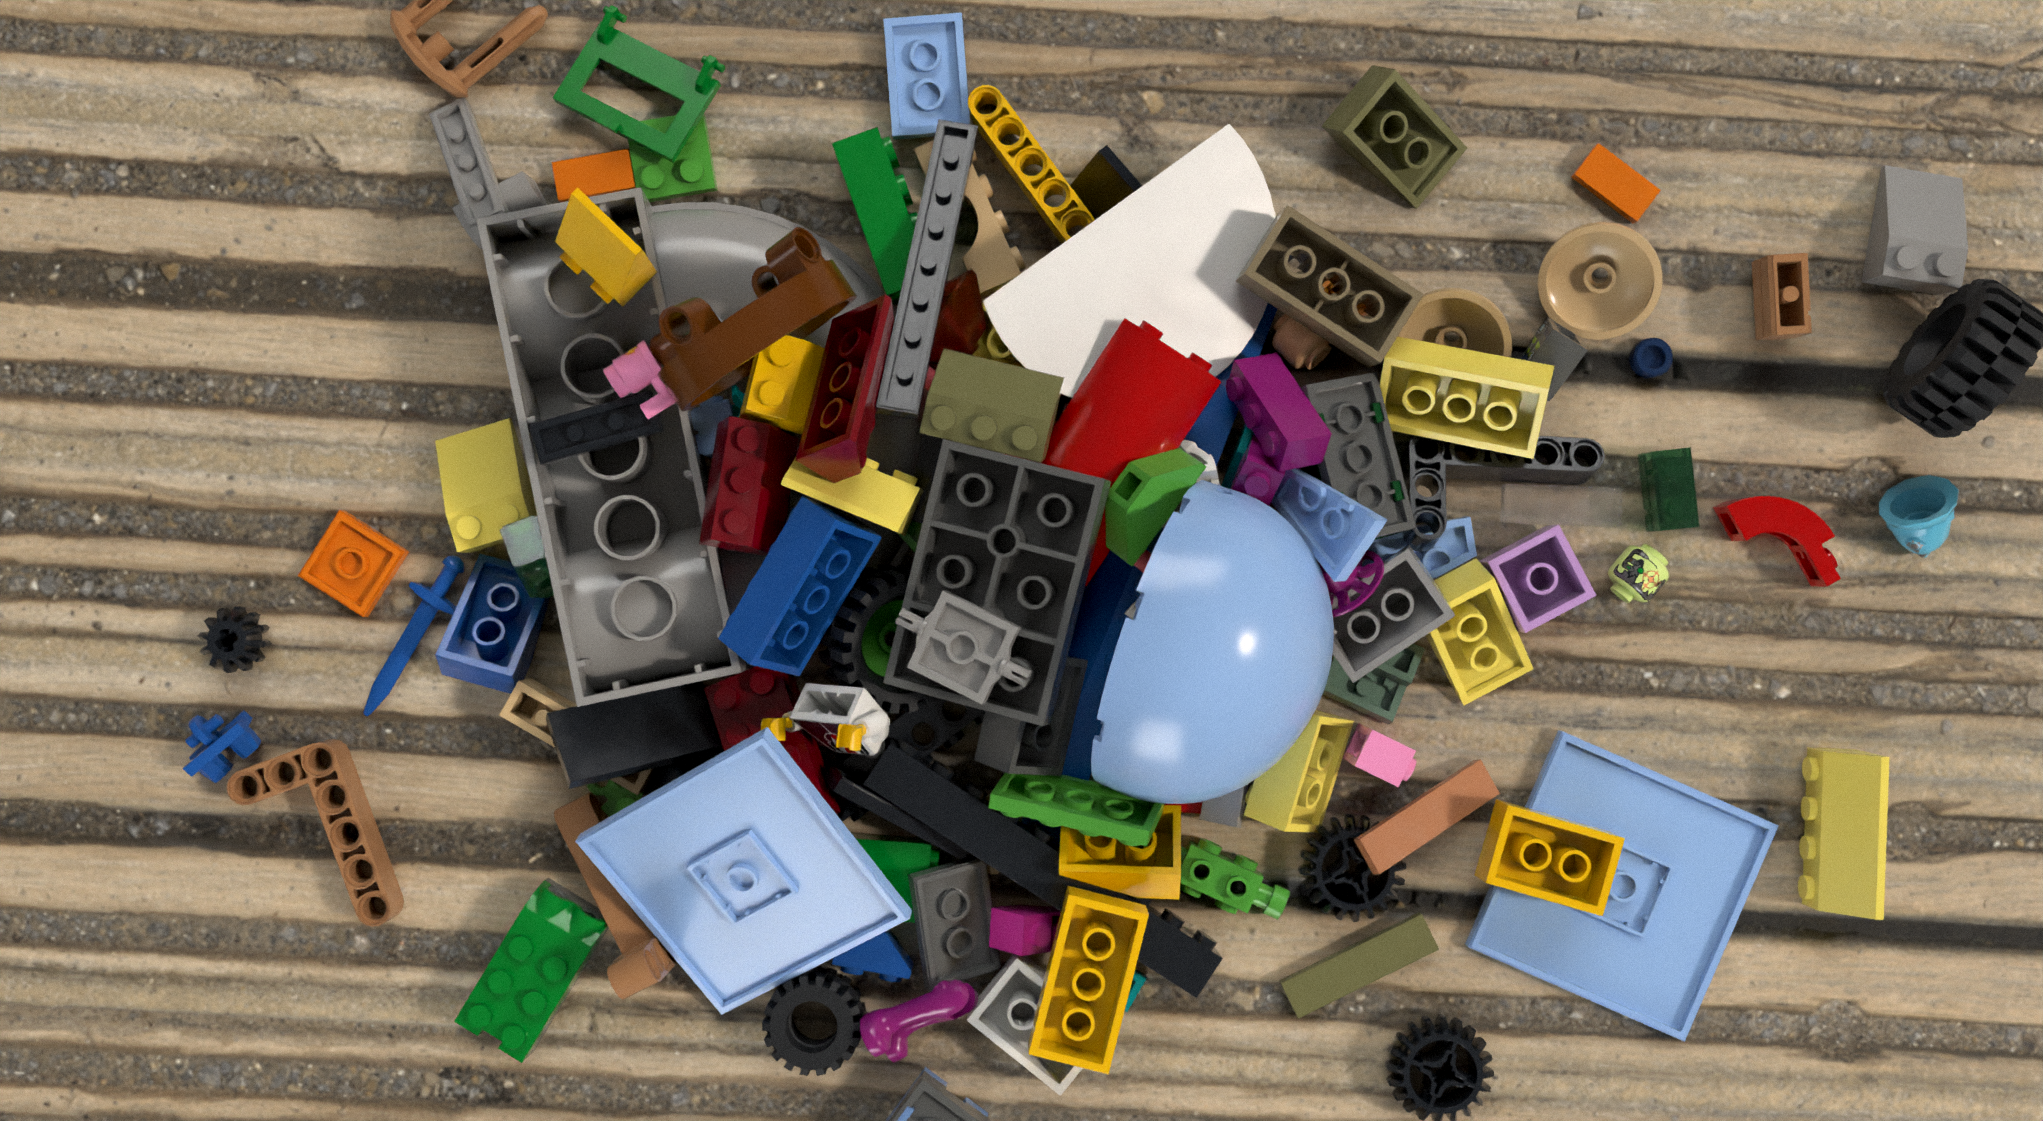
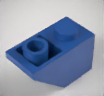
M891 929L834 957L832 960L833 965L841 966L840 970L842 972L853 975H862L864 971L879 973L880 979L889 982H902V978L910 979L914 964Z

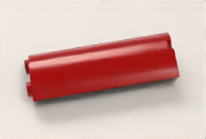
M1124 318L1054 425L1046 458L1041 463L1110 480L1111 488L1130 461L1177 449L1221 384V381L1209 373L1212 367L1210 363L1193 352L1188 358L1160 340L1164 333L1143 320L1140 326H1137ZM1105 509L1085 586L1088 585L1110 551L1106 547Z

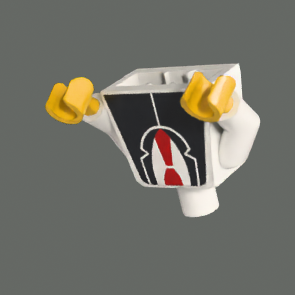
M806 683L793 711L784 713L782 718L763 719L761 721V730L768 727L778 741H785L786 731L791 733L804 729L835 752L860 754L873 759L878 757L885 748L884 740L889 733L890 718L865 688Z

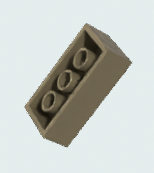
M1289 205L1277 214L1236 279L1237 283L1367 368L1382 362L1424 295ZM1296 259L1300 263L1297 268L1301 271L1293 272L1288 262ZM1327 280L1333 284L1330 290L1335 293L1328 295L1322 286ZM1363 303L1366 306L1363 312L1368 315L1360 316L1356 305Z

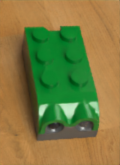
M547 878L544 880L519 913L454 1022L477 1036L483 1031L502 1041L498 1048L499 1050L522 1063L535 1051L609 929L600 909L552 879Z

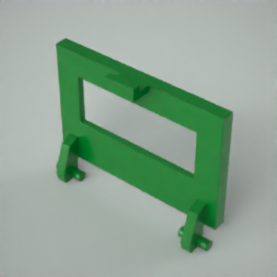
M612 5L610 7L605 6L603 9L605 15L602 22L600 21L554 94L553 100L674 163L721 87L720 82L712 78L715 70L723 73L725 65L719 63L717 58L712 55L708 57L704 55L701 59L703 67L701 71H698L615 29L616 22L625 23L627 16L620 13L618 8ZM600 60L684 102L665 134L582 92L583 87Z

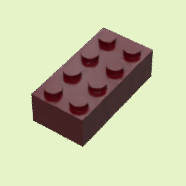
M758 666L704 688L724 751L761 731V721L763 719L782 718L784 713L793 711L800 696L794 675ZM804 729L791 733L786 731L785 741H779L833 811L835 813L841 812L833 790L824 780L827 770L816 738Z

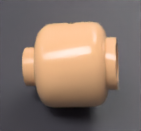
M1286 314L1274 325V329L1277 332L1273 337L1272 346L1295 369L1307 367L1309 370L1313 369L1331 351L1328 341Z

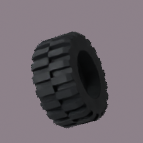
M1994 279L1973 280L1971 284L1961 286L1955 294H1950L1946 297L1943 303L1938 308H1934L1927 315L1928 318L1921 325H1918L1908 342L1904 343L1899 351L1900 354L1897 359L1893 360L1889 368L1890 373L1885 377L1883 395L1887 405L1934 437L1949 438L1959 436L1962 431L1971 430L1976 426L1977 422L1985 420L1993 413V409L2010 396L2009 393L2016 385L2019 386L2026 377L2025 373L2029 367H2032L2037 360L2038 351L2043 348V312Z

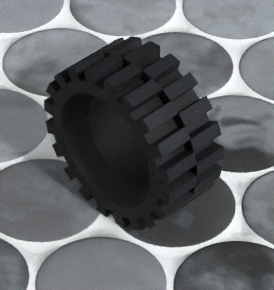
M878 564V570L869 566L862 570L860 574L862 579H857L820 641L821 644L827 646V649L819 651L818 655L820 662L830 667L825 673L830 680L838 683V686L865 688L878 705L889 713L899 714L900 709L911 713L919 710L917 701L930 706L937 701L936 697L883 683L884 677L875 674L868 667L862 653V637L869 619L883 605L893 601L904 600L911 572L910 569L899 565L895 567L890 564Z

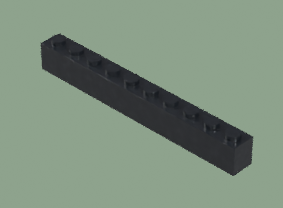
M891 738L888 739L883 752L876 757L863 777V784L1060 911L1062 910L1067 886L1146 905L1149 916L1138 961L1192 996L1198 997L1223 959L1215 948L1217 942L1199 929H1197L1195 934L1182 927L1185 921L1172 911L1165 908L1161 913L1151 907V899L1133 897L1059 875L1060 847L1052 843L1054 838L1052 834L1037 824L1029 828L1018 821L1020 817H1008L998 810L990 809L989 801L985 799L988 794L979 786L970 781L965 786L952 778L955 773L953 770L938 760H934L932 764L919 757L921 750L903 738L899 742Z

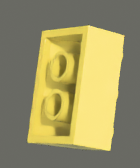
M796 458L783 477L781 485L904 536L923 494V490L915 486L917 478L898 470H894L892 476L877 471L880 463L867 458L860 474L836 483L829 481L795 461Z
M1315 710L1308 725L1293 746L1275 765L1255 779L1254 783L1249 787L1245 798L1247 806L1244 816L1284 832L1319 833L1316 827L1319 824L1322 825L1354 721Z

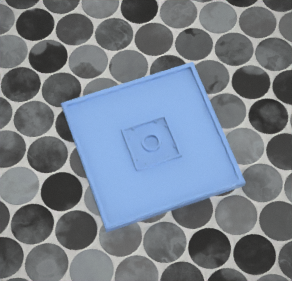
M768 727L579 834L575 841L721 1015L907 921L912 913L908 904Z
M1558 730L1525 807L1610 831L1625 838L1604 914L1599 916L1490 885L1465 945L1685 1042L1779 825Z

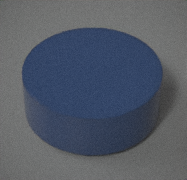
M1647 338L1634 345L1629 355L1632 370L1644 378H1654L1663 375L1669 370L1673 361L1670 346L1659 338Z

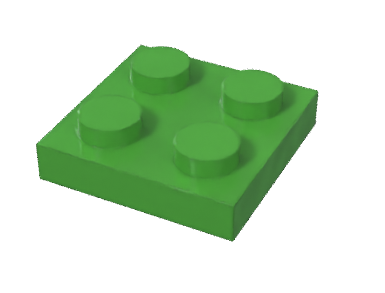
M705 114L700 119L674 163L628 140L636 188H642L649 202L718 191ZM676 115L640 122L665 134Z

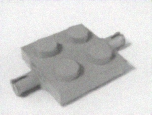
M946 590L942 591L934 610L925 619L905 608H902L898 614L902 617H897L895 624L917 633L916 648L907 668L982 705L986 703L994 684L1002 676L1022 685V687L1026 686L1028 682L1026 678L1031 676L1032 670H1028L1010 661L1011 648L1021 629L1020 626Z

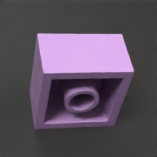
M1559 525L1544 526L1479 561L1495 578L1517 631L1521 633H1527L1597 596Z

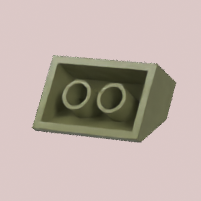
M943 349L928 392L919 433L1041 463L1046 458L1065 377Z

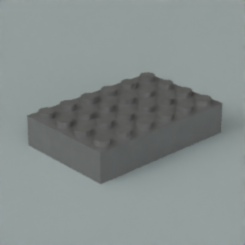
M943 439L902 608L925 619L934 610L942 591L946 590L1020 626L1021 629L1011 648L1010 661L1028 670H1032V674L1029 678H1026L1028 682L1025 687L1002 676L994 684L986 703L982 705L907 668L916 648L917 633L897 625L883 683L1040 726L1050 723L1111 481Z

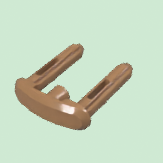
M413 0L401 11L392 9L389 22L407 55L433 83L455 98H468V89L494 69L501 61L544 26L548 13L543 6L537 5L526 8L452 70H446L440 63V61L454 51V48L437 31L423 43L417 37V30L437 13L445 9L453 0Z

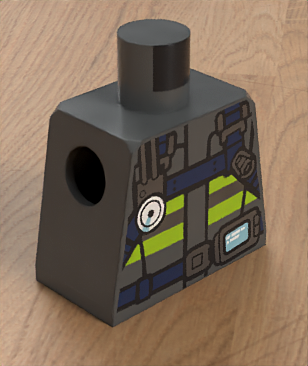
M1546 317L1520 359L1554 366L1547 401H1550L1588 349L1580 336Z

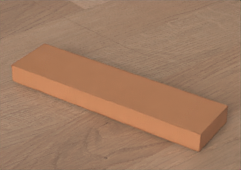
M1481 759L1473 760L1355 838L1354 841L1373 875L1381 874L1500 793Z

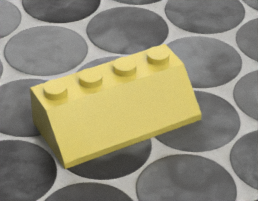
M1807 747V757L1804 758L1802 763V774L1806 780V796L1801 801V815L1805 820L1804 836L1801 837L1799 843V851L1803 859V875L1798 880V893L1802 899V904L1817 911L1884 920L1889 757L1856 749Z

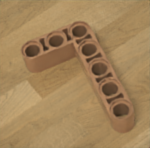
M337 739L312 743L232 774L227 783V793L230 799L239 805H250L267 800L308 784L358 919L363 924L374 927L380 926L399 915L404 905L403 894L350 750L345 743ZM323 749L327 750L331 755L332 761L329 768L324 766L320 759ZM286 763L292 765L295 775L292 781L287 779L284 774ZM250 776L257 782L258 789L256 794L250 792L247 782ZM336 786L342 788L345 793L343 804H340L334 798L333 792ZM349 823L354 824L359 831L357 841L351 839L347 833ZM362 860H366L372 866L371 878L362 873L360 867ZM375 897H379L385 902V914L379 913L374 907Z
M589 792L555 809L554 818L622 953L607 967V975L615 993L624 1000L660 982L677 964V961L575 842L580 833L608 818L601 809L602 805L592 792Z

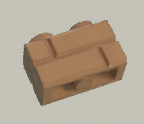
M1808 253L1767 255L1753 261L1752 281L1756 340L1793 339L1811 334V316L1808 315V311L1811 310Z

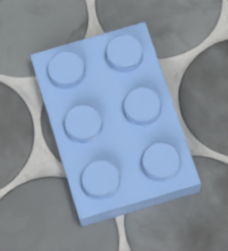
M962 13L883 19L893 140L935 137L938 119L970 124Z

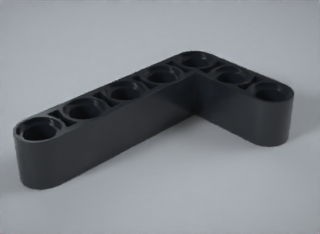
M1414 435L1402 455V474L1415 525L1416 523H1425L1432 529L1433 534L1425 535L1416 527L1402 532L1406 545H1410L1414 551L1424 552L1432 549L1442 536L1447 525L1446 479L1581 485L1589 481L1603 464L1605 458L1604 450L1593 439L1539 436L1534 455H1542L1547 459L1549 465L1540 464L1535 459V456L1534 459L1506 453L1502 454L1507 456L1510 463H1502L1496 458V451ZM1415 449L1427 451L1431 459H1422L1416 454ZM1455 451L1465 452L1470 457V461H1462L1456 456ZM1574 456L1583 458L1587 462L1588 467L1580 466L1575 461ZM1415 486H1425L1430 490L1432 497L1420 495Z

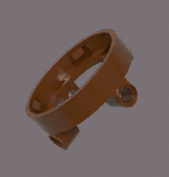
M796 227L766 250L767 264L757 268L752 275V287L758 298L723 322L719 320L711 306L705 300L698 297L688 298L662 311L659 317L660 332L651 338L650 349L655 359L664 366L657 375L681 411L684 412L700 405L749 376L754 356L786 335L799 339L806 338L843 311L857 298L856 293L834 260L826 261L817 240L809 231ZM774 276L777 278L779 286L776 284Z

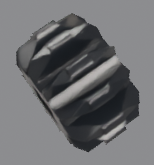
M237 606L232 611L228 608H221L217 611V618L208 617L204 620L210 631L200 632L197 636L202 640H207V646H204L200 653L203 655L212 654L209 665L212 667L223 665L224 672L234 673L238 668L241 671L251 670L253 668V661L262 662L266 657L260 648L269 647L272 643L267 639H262V634L266 633L270 627L266 624L257 625L261 614L257 612L247 614L245 607ZM238 636V640L232 643V639Z

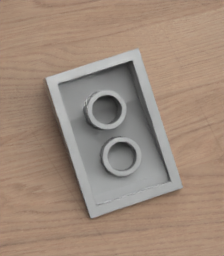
M1886 165L1882 166L1862 282L1933 295H1942L1958 290L1963 283L1968 254L1962 178Z

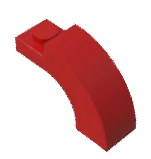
M1755 496L1732 499L1712 507L1731 541H1747L1761 533L1773 535L1783 541L1791 550L1810 586L1828 587L1841 579L1836 571L1838 564L1834 555L1822 546L1823 543L1834 538L1835 535L1824 520L1806 506L1776 496Z

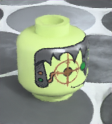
M1642 544L1641 547L1629 546L1608 569V576L1613 582L1610 590L1626 603H1630L1632 599L1643 603L1648 602L1669 579V572L1666 568L1669 563L1661 553L1647 544Z

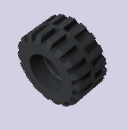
M817 966L811 969V971H807L777 987L764 1011L766 1017L762 1022V1031H767V1035L764 1038L767 1047L773 1046L772 1056L776 1061L780 1058L787 1061L784 1068L792 1071L793 1067L796 1066L801 1068L799 1075L808 1076L810 1070H816L817 1076L825 1075L828 1068H832L833 1071L840 1068L843 1061H848L854 1054L856 1047H858L861 1039L860 1020L866 1012L865 1002L860 1001L861 992L858 987L853 989L850 986L852 980L845 975L841 979L836 976L838 970L830 968L828 972L821 971L822 966ZM807 1001H816L826 1005L836 1017L838 1025L836 1032L824 1039H812L803 1035L797 1029L793 1020L795 1007Z

